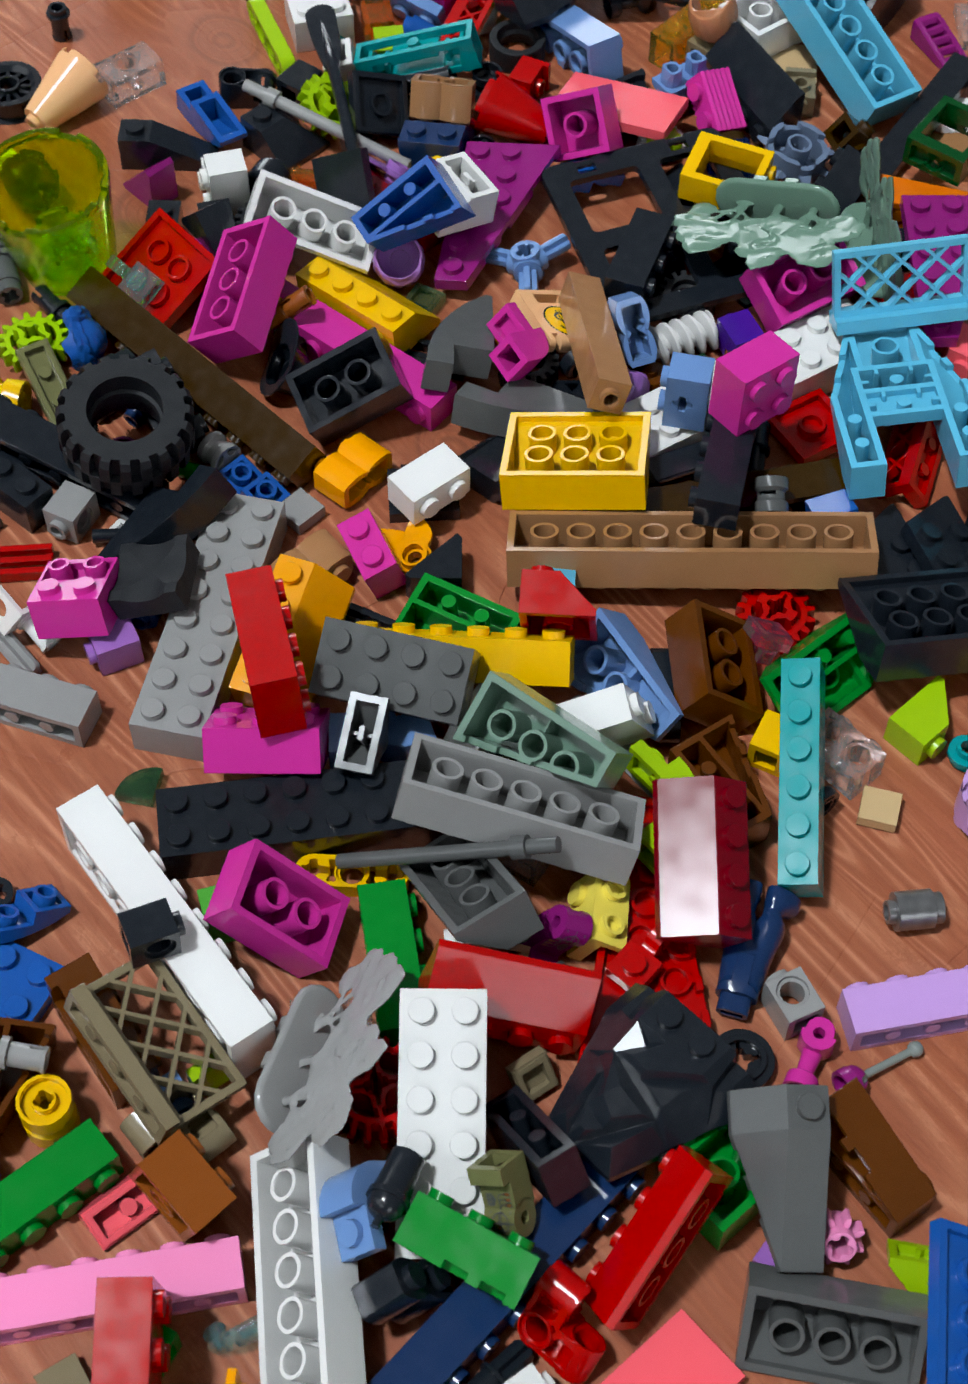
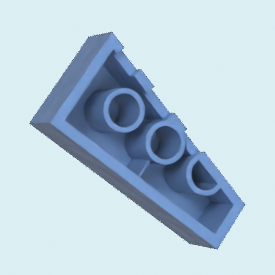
M576 5L570 9L565 6L558 10V17L539 25L545 32V50L548 53L554 52L557 63L563 69L570 68L573 73L576 71L610 80H616L624 76L621 50L623 48V41L620 33Z

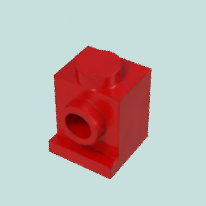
M523 55L509 75V78L536 100L537 97L540 98L544 90L548 91L550 88L551 63Z

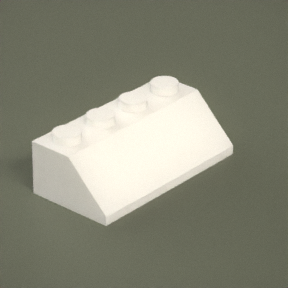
M261 169L248 202L243 224L271 215L298 238L295 245L296 248L365 274L369 272L375 247L366 243L351 219L362 207Z

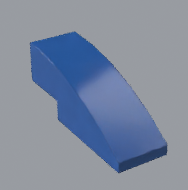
M204 80L176 90L177 108L192 127L213 145L221 148L248 137V132L219 92H212Z

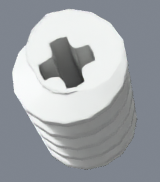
M699 310L693 313V315L686 314L680 320L677 318L671 319L668 324L665 322L659 323L656 328L653 326L648 327L656 341V359L659 358L663 365L670 364V354L672 355L673 352L682 353L684 351L686 354L694 355V347H696L700 354H704L707 350L706 343H708L712 350H717L719 347L718 328L709 310Z

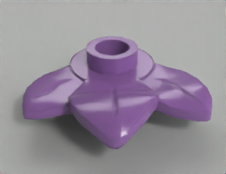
M369 156L370 166L386 172L384 178L391 183L409 170L407 166L390 158L388 162L382 163Z

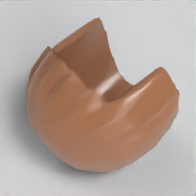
M689 0L688 18L694 34L705 42L716 43L729 30L731 24L738 21L736 0H729L724 7L710 10H702L699 0Z

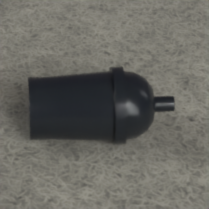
M403 1146L394 1147L376 1180L369 1186L366 1192V1203L369 1213L374 1217L371 1224L373 1229L379 1230L382 1222L396 1221L402 1215H405L410 1208V1199L425 1165L424 1159L414 1150Z

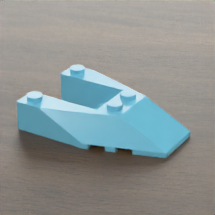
M918 326L843 335L830 405L841 472L849 500L885 496L888 464L876 427L933 421L955 487H968V379H961L955 373L954 364L947 357L941 358L934 350L935 344Z

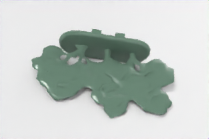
M878 137L869 139L867 146L862 149L860 155L861 172L859 187L861 193L866 198V202L853 203L841 213V215L852 214L855 218H858L859 223L866 224L859 238L844 241L847 248L902 242L898 222L893 220L894 178L893 176L889 178L883 177L880 182L881 140ZM883 254L872 265L883 274L895 262L896 258L891 254ZM853 258L859 268L862 263L858 259ZM902 266L889 278L899 288L904 284ZM870 269L862 275L867 283L862 289L866 292L879 279ZM885 283L872 297L883 298L884 302H886L896 291Z
M755 175L753 179L734 177L722 181L716 189V201L720 210L711 203L702 202L693 205L687 213L674 216V226L677 227L675 230L676 240L682 242V247L687 253L695 254L711 251L726 243L735 242L738 244L734 250L739 257L747 259L745 263L750 270L773 265L776 260L784 255H789L795 259L797 264L816 268L826 267L832 262V250L840 249L835 246V243L859 238L866 227L865 223H859L858 218H855L852 214L840 215L841 209L837 198L823 186L800 183V180L796 178H786L785 181L768 180V176ZM719 213V215L711 217V214ZM724 215L730 218V220L722 222L717 221L718 218Z

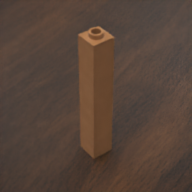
M569 271L558 301L587 408L620 415L632 388V383L601 280L597 277Z

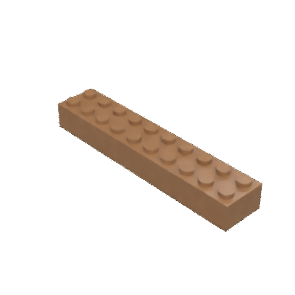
M510 510L506 547L507 587L520 588L522 569H531V567L536 565H544L558 569L576 570V588H593L598 590L605 588H629L632 590L642 588H665L668 590L679 588H701L703 590L776 589L779 591L812 589L823 591L826 589H839L837 585L839 578L877 575L879 547L873 512L739 511L736 530L732 531L692 523L694 511Z

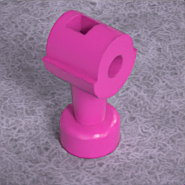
M814 1017L809 1020L806 1028H801L797 1047L801 1052L798 1066L787 1071L782 1084L819 1085L814 1073L821 1060L830 1058L837 1041L833 1039L835 1028L830 1020L824 1017Z

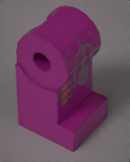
M555 905L538 915L544 928L521 944L531 946L528 957L557 963L559 961L558 956L573 946L581 947L588 942L593 930L592 916L587 912H578L565 905Z

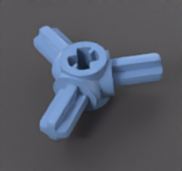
M560 234L541 245L531 240L520 241L513 245L510 250L499 247L493 248L486 258V263L506 267L507 272L512 274L515 280L519 282V289L538 290V282L544 277V270L549 268L548 261L567 252L571 248V243L565 234Z

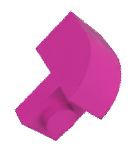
M515 302L506 303L486 324L499 343L489 356L507 382L523 379L548 353L549 345L542 328L533 329Z

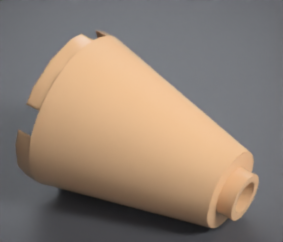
M63 47L58 52L24 110L26 115L25 121L32 130L37 133L40 131L48 133L104 99L108 94L109 89L106 81L104 80L100 84L95 76L99 71L86 57L74 49L67 52V47Z

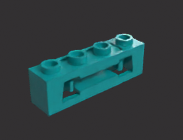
M467 19L357 43L354 66L359 71L408 75L450 65L452 74L463 71L469 72L482 68L483 46L473 19ZM460 32L457 38L450 39V37H447L444 41H441V35ZM393 46V52L386 50L384 54L378 55L375 51Z

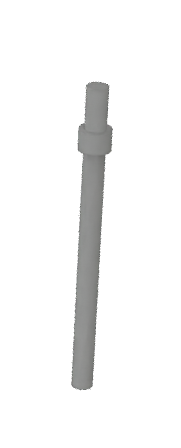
M249 79L244 81L242 90L261 99L262 104L272 109L279 108L344 141L340 124L283 97L282 92L272 87L265 88ZM356 133L359 148L367 147L369 154L386 162L390 158L410 169L412 160Z

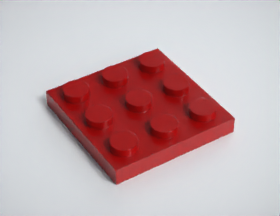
M159 207L102 272V275L170 329L205 289L215 256Z

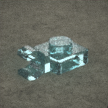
M112 254L105 263V265L123 278L117 287L143 308L149 305L165 284L164 281L139 261L130 268Z

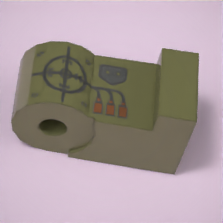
M490 1149L467 1168L470 1184L480 1187L485 1206L484 1215L495 1221L492 1230L503 1236H509L512 1230L527 1237L532 1233L536 1223V1209L524 1151Z

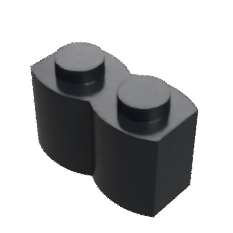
M397 1258L351 1288L362 1319L373 1325H381L389 1320L398 1324H408L447 1300L453 1293L449 1271L439 1268L424 1258L418 1262L408 1258Z

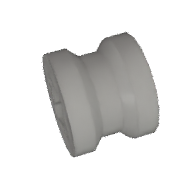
M214 431L206 435L197 448V457L203 463L210 464L211 467L221 470L241 455V449L236 444L227 442V438L220 431Z

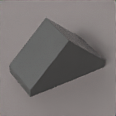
M351 691L335 758V769L373 776L388 746L389 698Z

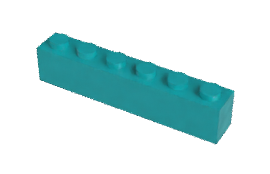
M820 657L781 659L777 885L794 893L797 897L824 896L826 674Z

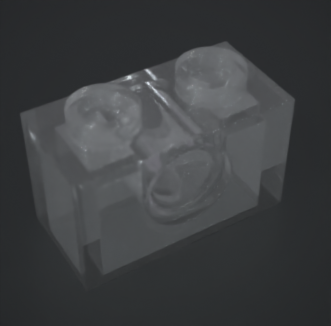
M144 41L93 64L99 71L95 76L100 84L105 80L108 85L109 92L104 98L115 109L166 84L163 60Z

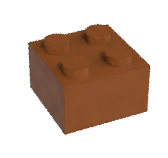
M178 1129L144 1158L128 1176L185 1242L198 1233L237 1197L231 1191L235 1185L230 1177L220 1167H216L213 1170L202 1157L206 1151L199 1140L193 1134L188 1133L184 1135Z

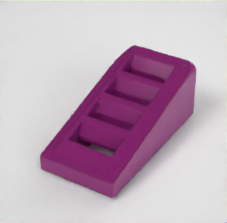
M938 12L916 18L913 21L910 38L939 69L950 58H944L946 55H952L956 52L967 57L947 23Z

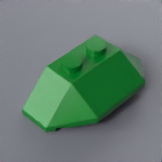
M846 613L816 629L765 667L759 680L779 712L781 659L821 658L826 674L825 721L872 686L873 677L860 660Z

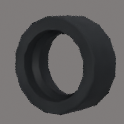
M506 20L492 28L489 34V57L491 62L499 64L503 72L511 73L523 55L541 61L545 59L546 38L545 32L540 26L525 31L511 20ZM520 42L532 47L525 50H511L503 45Z

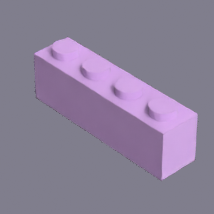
M968 965L961 969L949 971L945 968H936L924 975L909 978L906 975H896L890 977L885 982L874 984L856 982L842 989L836 1008L850 1052L968 1031Z

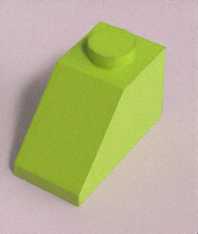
M941 676L935 677L891 715L886 726L883 739L917 766L927 757L934 759L938 756L947 743L944 739L949 726L945 679Z

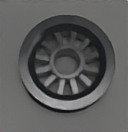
M20 61L0 62V125H16L26 122L24 110L41 83V76L37 69L27 63Z

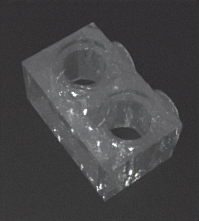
M828 707L825 710V738L832 741L825 740V780L851 801L864 789V785L868 786L881 774L887 754L876 741L868 739L859 732L848 718L837 714ZM852 762H858V763H860V764H862V765H857V764H854V763H852Z

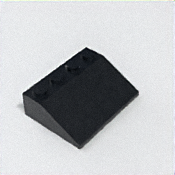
M968 567L839 578L837 585L860 660L875 682L968 673Z

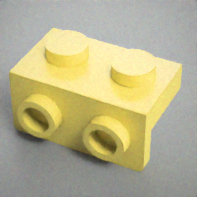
M585 875L572 884L567 898L570 908L578 912L584 911L589 913L593 920V930L588 942L584 946H573L567 950V957L581 961L601 946L619 952L627 944L630 896L629 879L626 886Z

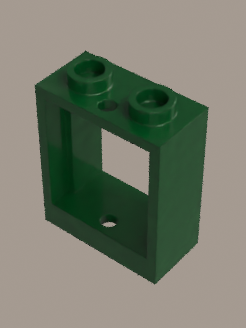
M944 95L907 136L902 161L958 187L968 176V147L964 152H961L930 136L940 124L968 136V105Z

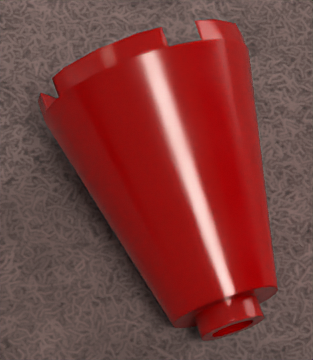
M496 70L494 73L497 79L490 78L484 87L474 109L479 112L477 120L471 118L470 127L477 131L529 144L546 145L548 137L541 104L506 74Z

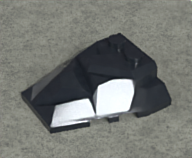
M635 983L606 1009L548 1117L576 1144L580 1156L610 1183L659 1160L660 1154L679 1145L689 1146L694 1144L696 1137L715 1128L718 1131L728 1128L727 1092L729 1090L755 1088L757 1086L749 1073L736 1063L737 1054L732 1046L669 991L661 990L655 992L649 986Z

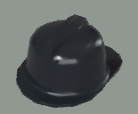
M293 318L285 319L279 325L274 335L267 365L260 381L261 394L266 397L271 396L276 391L293 396L285 376L310 362L307 352L298 345L299 329L296 320Z

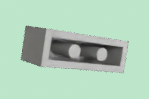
M0 663V723L84 748L102 714L97 691L85 684L75 685L61 681L50 674L41 675L30 672L16 664L6 665Z

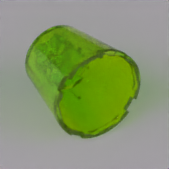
M52 127L28 130L12 136L0 144V241L27 281L34 288L41 284H46L56 296H66L90 266L102 274L117 256V241L110 171L105 155L97 144L85 135L78 133L75 136L61 133L60 128Z

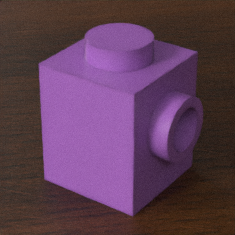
M118 617L109 636L88 637L89 642L83 644L90 665L97 663L102 676L144 662L141 642L131 619L120 620Z

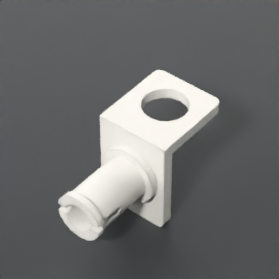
M0 584V599L6 607L5 616L0 615V632L3 636L17 629H23L41 649L42 653L52 649L61 638L38 639L28 606L21 609Z

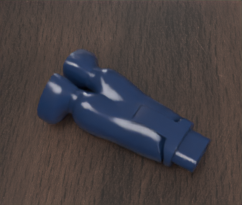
M750 879L752 940L723 948L718 984L715 990L716 995L719 997L716 1012L739 1020H747L751 1006L757 1004L758 996L763 988L773 958L785 935L786 928L783 919L796 917L802 904L801 900L794 893L780 886L771 885L767 889L762 915L757 919L755 915L756 908L761 901L764 888L761 882Z

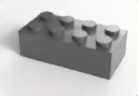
M325 617L308 692L344 702H349L351 691L389 698V712L459 727L470 706L481 653L468 647Z

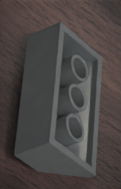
M444 834L424 847L476 842ZM497 858L398 865L456 941L509 950L517 944L526 942L532 935L544 928L525 889Z
M749 1261L734 1364L742 1370L815 1384H919L927 1345L928 1295L815 1273H778L776 1266Z

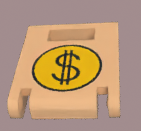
M516 289L510 303L515 302L533 329L542 328L548 341V352H553L554 349L558 353L569 352L571 346L558 301L561 290Z

